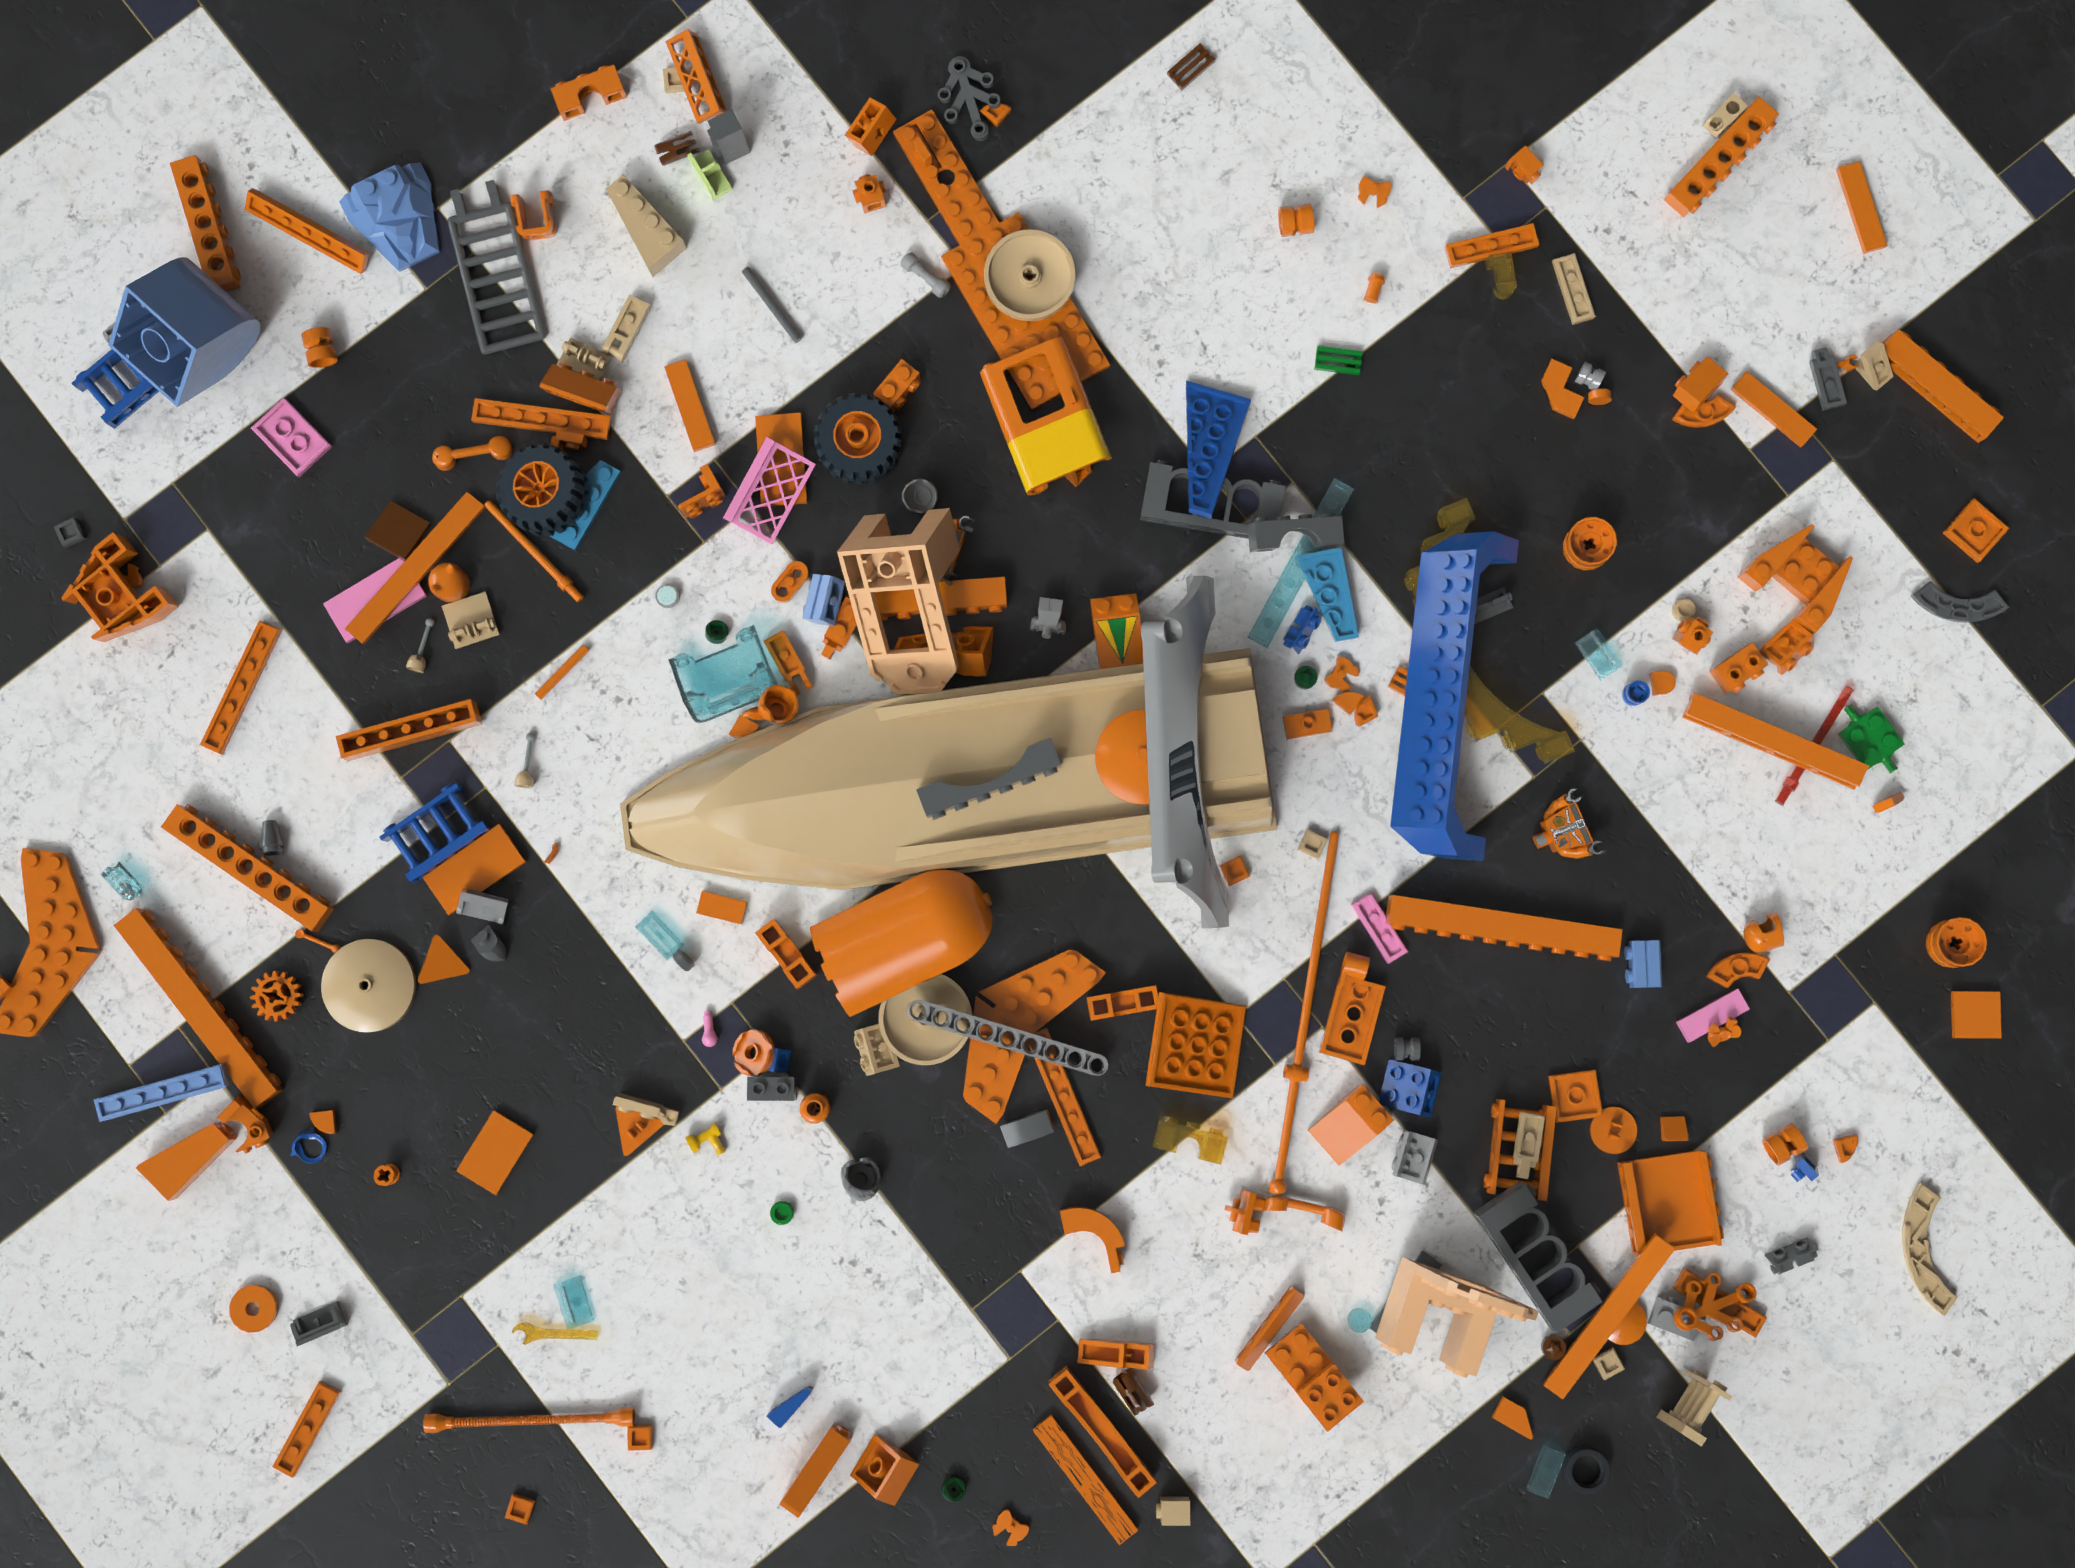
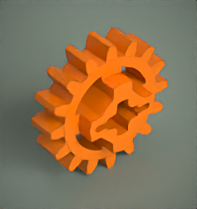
M273 971L272 976L270 973H264L265 980L257 978L256 981L259 986L251 988L256 992L255 995L250 996V999L256 1001L252 1008L260 1009L257 1013L258 1016L266 1014L265 1020L271 1021L273 1018L275 1022L281 1021V1016L284 1020L290 1019L289 1013H297L294 1007L302 1006V1003L298 1001V997L304 995L297 991L302 987L301 984H294L296 977L288 978L287 972H282L280 975L279 971ZM276 981L272 987L266 988L269 983ZM269 993H277L284 1000H276V997ZM284 1004L288 1005V1006H287L285 1009H283L282 1011L277 1012V1010H280V1007H281L282 1005H284Z

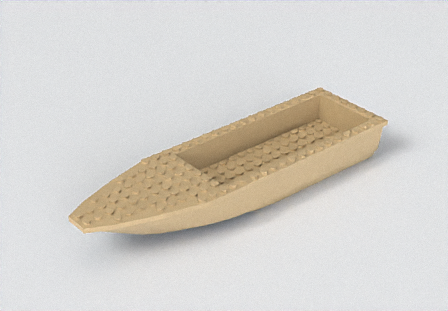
M1251 648L1204 654L1199 688L1198 742L1202 795L1210 839L1277 830ZM1137 664L1101 670L1093 669L948 689L934 693L911 694L815 708L795 716L790 722L772 725L729 742L662 775L622 802L620 808L625 849L675 867L738 879L848 890L904 882L921 873L933 870H952L964 874L1151 848L1150 805L1130 804L1115 797L1101 782L1095 764L1097 742L1105 727L1123 713L1145 709L1144 665ZM1051 738L1061 763V767L1057 768L1058 773L1048 777L1041 774L1035 777V782L1024 786L1022 783L1013 785V790L1004 794H1000L997 791L990 794V799L980 803L976 799L968 803L969 807L960 811H955L954 808L945 811L946 816L933 820L932 817H926L916 789L937 781L958 786H972L990 782L1013 768L1022 758L1028 746Z

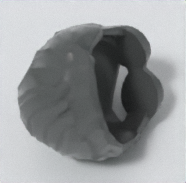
M866 1157L850 1160L841 1168L842 1184L846 1193L856 1201H867L875 1196L881 1186L882 1176L873 1158Z

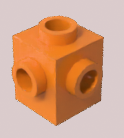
M870 174L863 175L857 181H854L856 189L852 190L856 203L861 202L864 214L886 207L883 196L887 194L883 181L878 182L876 174L872 176Z
M1688 616L1687 619H1683L1679 623L1678 631L1672 639L1697 655L1702 648L1709 644L1713 631L1707 628L1709 623L1702 618L1697 617L1694 619Z

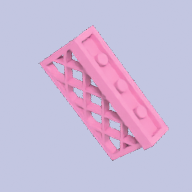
M766 437L723 518L773 544L816 464ZM777 448L786 453L787 463L775 465L773 456ZM790 455L798 460L791 461ZM771 461L773 467L767 468ZM802 461L809 465L805 475L795 476L793 463ZM790 465L793 478L780 481L776 468ZM774 469L777 483L765 486L762 478L764 472ZM803 478L798 486L797 479ZM794 480L797 489L795 494L785 497L781 484ZM760 481L762 487L756 488ZM779 485L782 498L769 502L766 488ZM763 489L766 503L754 506L751 498L753 492ZM792 498L789 505L787 506L786 499ZM783 501L786 509L784 514L774 517L770 504ZM748 502H750L751 507L745 508ZM768 505L771 518L758 521L755 508ZM752 509L756 523L746 525L740 522L739 518L742 513ZM781 518L778 525H776L775 519ZM768 521L773 522L775 530L771 538L762 534L759 524ZM757 525L758 531L751 528V526Z

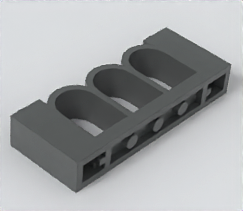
M1156 460L1155 463L1150 462L1140 520L1249 539L1247 525L1228 522L1233 494L1240 489H1249L1256 494L1258 498L1256 518L1268 517L1269 521L1281 516L1286 487L1281 485V482L1268 480L1260 486L1257 482L1248 479L1240 480L1232 486L1226 477L1222 486L1227 494L1223 521L1199 517L1193 513L1188 515L1165 511L1170 484L1178 478L1188 479V469L1181 468L1172 472L1173 466L1168 465L1166 461Z
M1518 1181L1473 1213L1548 1327L1557 1334L1602 1303L1598 1296L1601 1291L1593 1281L1589 1282L1585 1279L1582 1270L1576 1264L1567 1260L1565 1244L1554 1234L1548 1232L1549 1222L1546 1215L1535 1207L1538 1203L1534 1198L1537 1196L1534 1189L1529 1184L1525 1185ZM1526 1213H1535L1538 1218L1536 1230L1520 1243L1510 1248L1500 1230ZM1545 1240L1554 1241L1556 1246L1554 1257L1538 1270L1528 1275L1518 1258ZM1570 1267L1574 1273L1572 1284L1566 1290L1546 1302L1536 1285L1559 1269Z

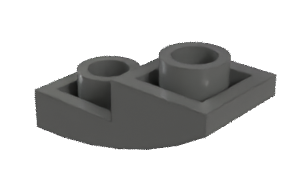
M1047 1109L1027 1114L1024 1118L1006 1122L1000 1126L1008 1148L1035 1140L1055 1131Z

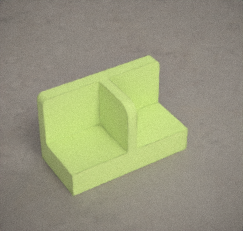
M709 149L695 158L691 153L687 155L691 166L713 201L732 190L731 185Z

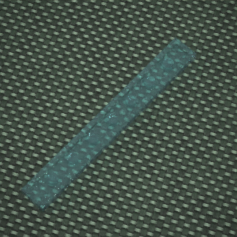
M1334 478L1313 518H1319L1320 514L1333 513L1334 517L1340 516L1354 489ZM1304 534L1247 637L1265 648H1268L1305 580L1296 556L1319 552L1322 549L1315 548L1311 540Z

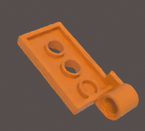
M1346 952L1319 1053L1361 1065L1366 1063L1386 987L1364 980L1369 967V957ZM1351 1007H1356L1360 1012V1017L1355 1021L1350 1020L1347 1016V1012ZM1348 1029L1353 1032L1354 1039L1351 1043L1343 1042L1341 1034L1344 1030Z

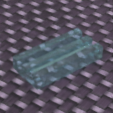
M653 911L635 926L666 960H669L684 945ZM652 918L676 942L677 945L675 947L650 922ZM645 925L665 944V946L670 950L669 953H667L643 928Z

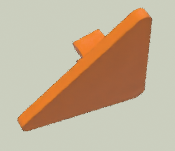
M436 934L432 938L418 982L423 984L468 974L470 970L443 939Z
M618 1106L615 1108L624 1156H629L664 1126L658 1118L647 1119L641 1117L640 1112L632 1111L631 1113L619 1111Z

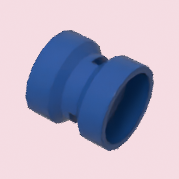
M1639 680L1628 684L1622 691L1624 702L1630 706L1639 705L1650 696L1649 686Z

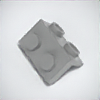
M1405 1130V1133L1400 1136L1398 1147L1400 1148L1398 1157H1395L1392 1163L1393 1176L1425 1185L1438 1140Z

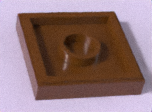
M390 501L365 538L367 541L405 561L431 525L430 522Z

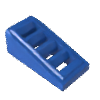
M810 1385L772 1409L766 1417L778 1428H782L812 1393L813 1388Z

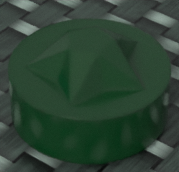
M713 620L706 625L705 637L713 644H721L728 637V627L720 620Z
M1302 666L1294 674V682L1300 689H1310L1317 682V673L1310 666Z
M950 1477L943 1482L941 1493L947 1501H959L965 1496L966 1485L961 1478Z

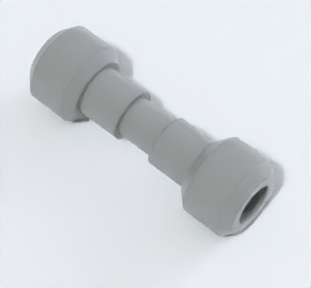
M913 252L907 253L902 258L901 267L907 272L912 271L918 277L923 278L932 287V293L938 298H942L948 293L951 288L950 283L944 278L939 279L933 273L928 272L919 263V257Z

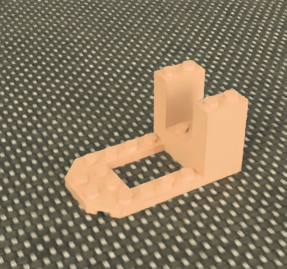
M950 508L928 510L912 534L895 536L890 534L885 514L864 515L837 551L870 675L877 681L882 680L891 687L890 690L897 695L941 692L959 668L939 587L941 578L960 551ZM914 589L929 647L889 650L874 592Z
M1402 1257L1375 1338L1382 1342V1347L1389 1349L1388 1351L1401 1356L1403 1352L1412 1354L1428 1303L1440 1308L1450 1309V1311L1454 1312V1316L1439 1360L1446 1364V1369L1467 1378L1468 1374L1477 1376L1497 1313L1511 1319L1515 1318L1526 1322V1319L1536 1321L1539 1311L1485 1285Z

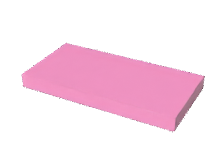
M398 558L323 603L346 643L356 639L345 630L347 625L405 561ZM420 583L417 584L386 620L427 597Z

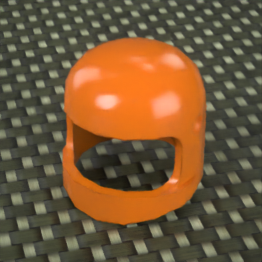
M1777 913L1767 914L1766 921L1758 925L1755 920H1752L1745 925L1743 931L1744 939L1752 951L1762 953L1784 946L1782 925ZM1772 921H1773V923H1774V925H1775V929H1774V930H1773V927H1772Z

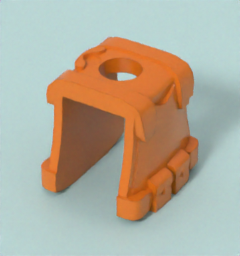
M539 191L545 227L531 229L527 227L523 198L519 194L510 195L511 206L516 209L518 220L516 230L523 239L539 240L556 235L557 227L555 222H553L551 208L554 205V198L551 191Z

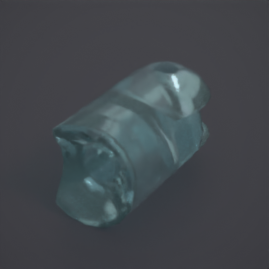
M120 862L115 867H107L102 872L101 876L123 899L132 901L134 898L141 896V884Z

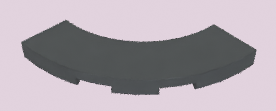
M1931 581L1911 595L1912 599L1929 613L1953 622L1969 623L1983 621L2010 608L1996 590L1978 598L1958 599L1944 593Z

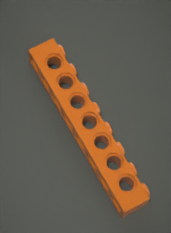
M176 804L161 825L162 829L309 930L319 932L334 908L329 906L330 901L320 894L316 897L310 893L311 888L301 881L297 884L291 879L292 875L282 868L278 871L272 866L274 862L263 855L258 857L254 854V848L246 843L241 845L236 842L235 835L227 830L222 832L217 829L216 826L218 824L208 817L203 819L198 816L197 813L199 811L189 804H186V806ZM192 822H195L196 830L190 833L189 826ZM214 835L215 843L212 846H209L208 838L209 836ZM232 847L234 855L231 859H228L226 853ZM251 860L253 868L250 872H247L245 865ZM270 873L272 881L269 885H266L264 877ZM286 886H289L291 889V894L288 898L283 896V889ZM305 899H308L310 902L307 911H303L301 907Z

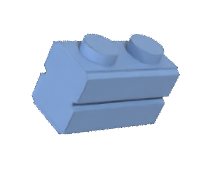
M813 574L802 618L815 624L835 626L845 581L830 575Z
M1660 940L1628 941V946L1624 947V957L1629 962V969L1625 971L1626 983H1629L1630 988L1662 987Z

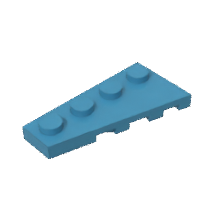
M601 460L586 474L588 478L586 483L590 486V493L586 494L589 501L588 505L582 508L584 511L582 517L578 516L575 519L576 524L572 527L566 526V531L560 534L554 531V535L550 536L577 551L621 475V471Z
M1342 547L1297 555L1298 564L1334 641L1339 642L1359 638Z

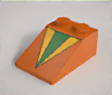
M1136 593L1090 599L1100 670L1143 664V642Z

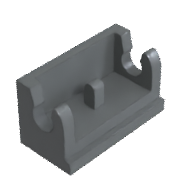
M339 1301L299 1317L290 1324L297 1347L347 1326Z

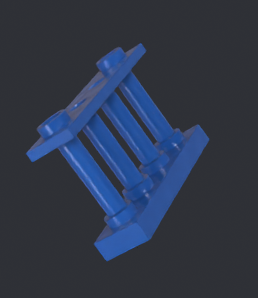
M113 349L89 369L80 372L71 383L82 392L88 389L105 409V413L100 417L107 425L114 429L159 392ZM121 360L140 379V384L134 389L130 390L112 369ZM104 374L123 395L122 399L116 404H112L95 385V382Z
M451 783L442 788L440 795L397 825L393 823L383 830L384 834L379 836L381 841L389 842L392 840L408 862L410 871L405 876L411 883L419 882L423 879V876L491 830L488 823L483 821L479 823V821H475L457 795L463 790V787L457 783L454 785ZM448 800L451 801L468 826L466 828L468 831L461 836L459 834L456 835L438 808ZM431 813L448 838V845L442 849L436 847L419 822L420 819ZM410 826L429 852L428 856L430 858L424 862L416 859L400 836V833Z

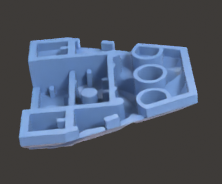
M421 162L409 163L403 167L399 164L393 165L354 184L351 187V192L345 194L339 201L348 221L399 272L440 253L437 225L434 219L435 207L431 195L432 184Z

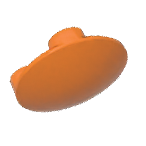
M1638 1302L1633 1305L1609 1337L1611 1342L1619 1345H1629L1642 1337L1647 1326V1318L1644 1309Z

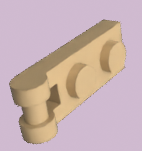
M629 294L603 344V353L607 355L612 354L621 362L626 359L628 350L651 307L650 304ZM616 340L622 342L620 348L614 346Z

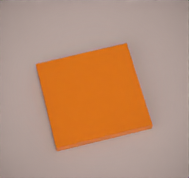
M1159 992L1145 1086L1233 1098L1246 1006Z

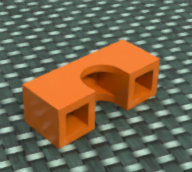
M614 65L602 66L593 73L581 74L574 80L569 82L562 81L557 83L555 87L550 88L564 121L585 113L582 100L588 93L595 92L600 94L606 105L627 98Z
M776 919L771 920L755 932L766 949L781 965L783 972L796 989L802 988L818 976Z
M1156 985L1087 997L1090 1021L1157 1009L1158 993Z

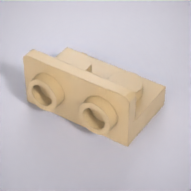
M879 1024L854 1031V1043L856 1048L859 1049L861 1055L860 1065L866 1076L900 1067L897 1055L889 1049L883 1040Z

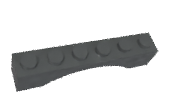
M1049 738L1028 746L1022 758L1013 768L990 782L972 786H958L937 781L916 789L926 817H932L933 820L946 816L945 811L954 808L955 811H960L969 807L968 803L976 799L978 803L991 798L990 794L997 791L1000 794L1007 793L1014 789L1013 785L1022 783L1024 786L1035 782V777L1044 774L1045 777L1058 773L1057 768L1061 767V763L1053 742Z

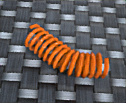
M558 843L552 844V851L545 859V863L550 864L556 857L559 849Z

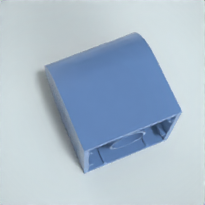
M180 257L165 263L126 285L108 346L176 407H179L222 380L242 362L259 336L260 323L189 258Z

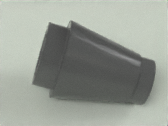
M263 821L260 850L266 856L281 854L284 845L277 821Z

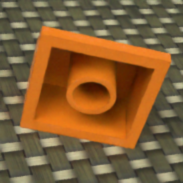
M874 1434L850 1476L875 1499L895 1506L919 1464L906 1452Z

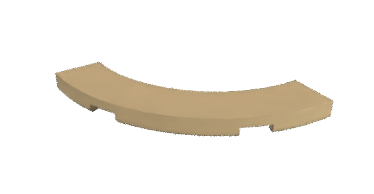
M1918 1183L1911 1195L1904 1215L1902 1226L1903 1254L1909 1274L1920 1294L1932 1308L1942 1316H1945L1958 1297L1948 1289L1935 1272L1931 1263L1927 1240L1928 1225H1930L1933 1211L1941 1197L1923 1183Z

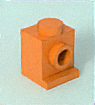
M1525 145L1509 159L1505 168L1507 171L1512 168L1513 174L1518 180H1523L1525 184L1528 182L1533 184L1542 175L1540 171L1544 164Z

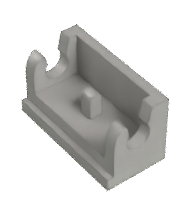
M463 888L456 913L503 925L509 899Z

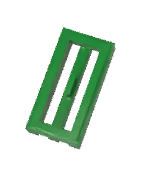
M1317 346L1314 370L1359 375L1363 351ZM1321 353L1331 354V355H1339V356H1347V357H1355L1356 359H1348V358L1324 356V355H1321ZM1320 361L1355 365V368L1320 364Z

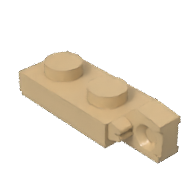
M622 1093L615 1096L613 1105L618 1106L619 1111L631 1113L632 1111L640 1112V1116L647 1119L657 1117L664 1125L675 1126L678 1120V1110L664 1107V1105Z
M1520 1112L1513 1154V1164L1518 1165L1516 1174L1518 1178L1528 1179L1530 1167L1535 1168L1536 1162L1538 1163L1545 1120L1543 1115Z

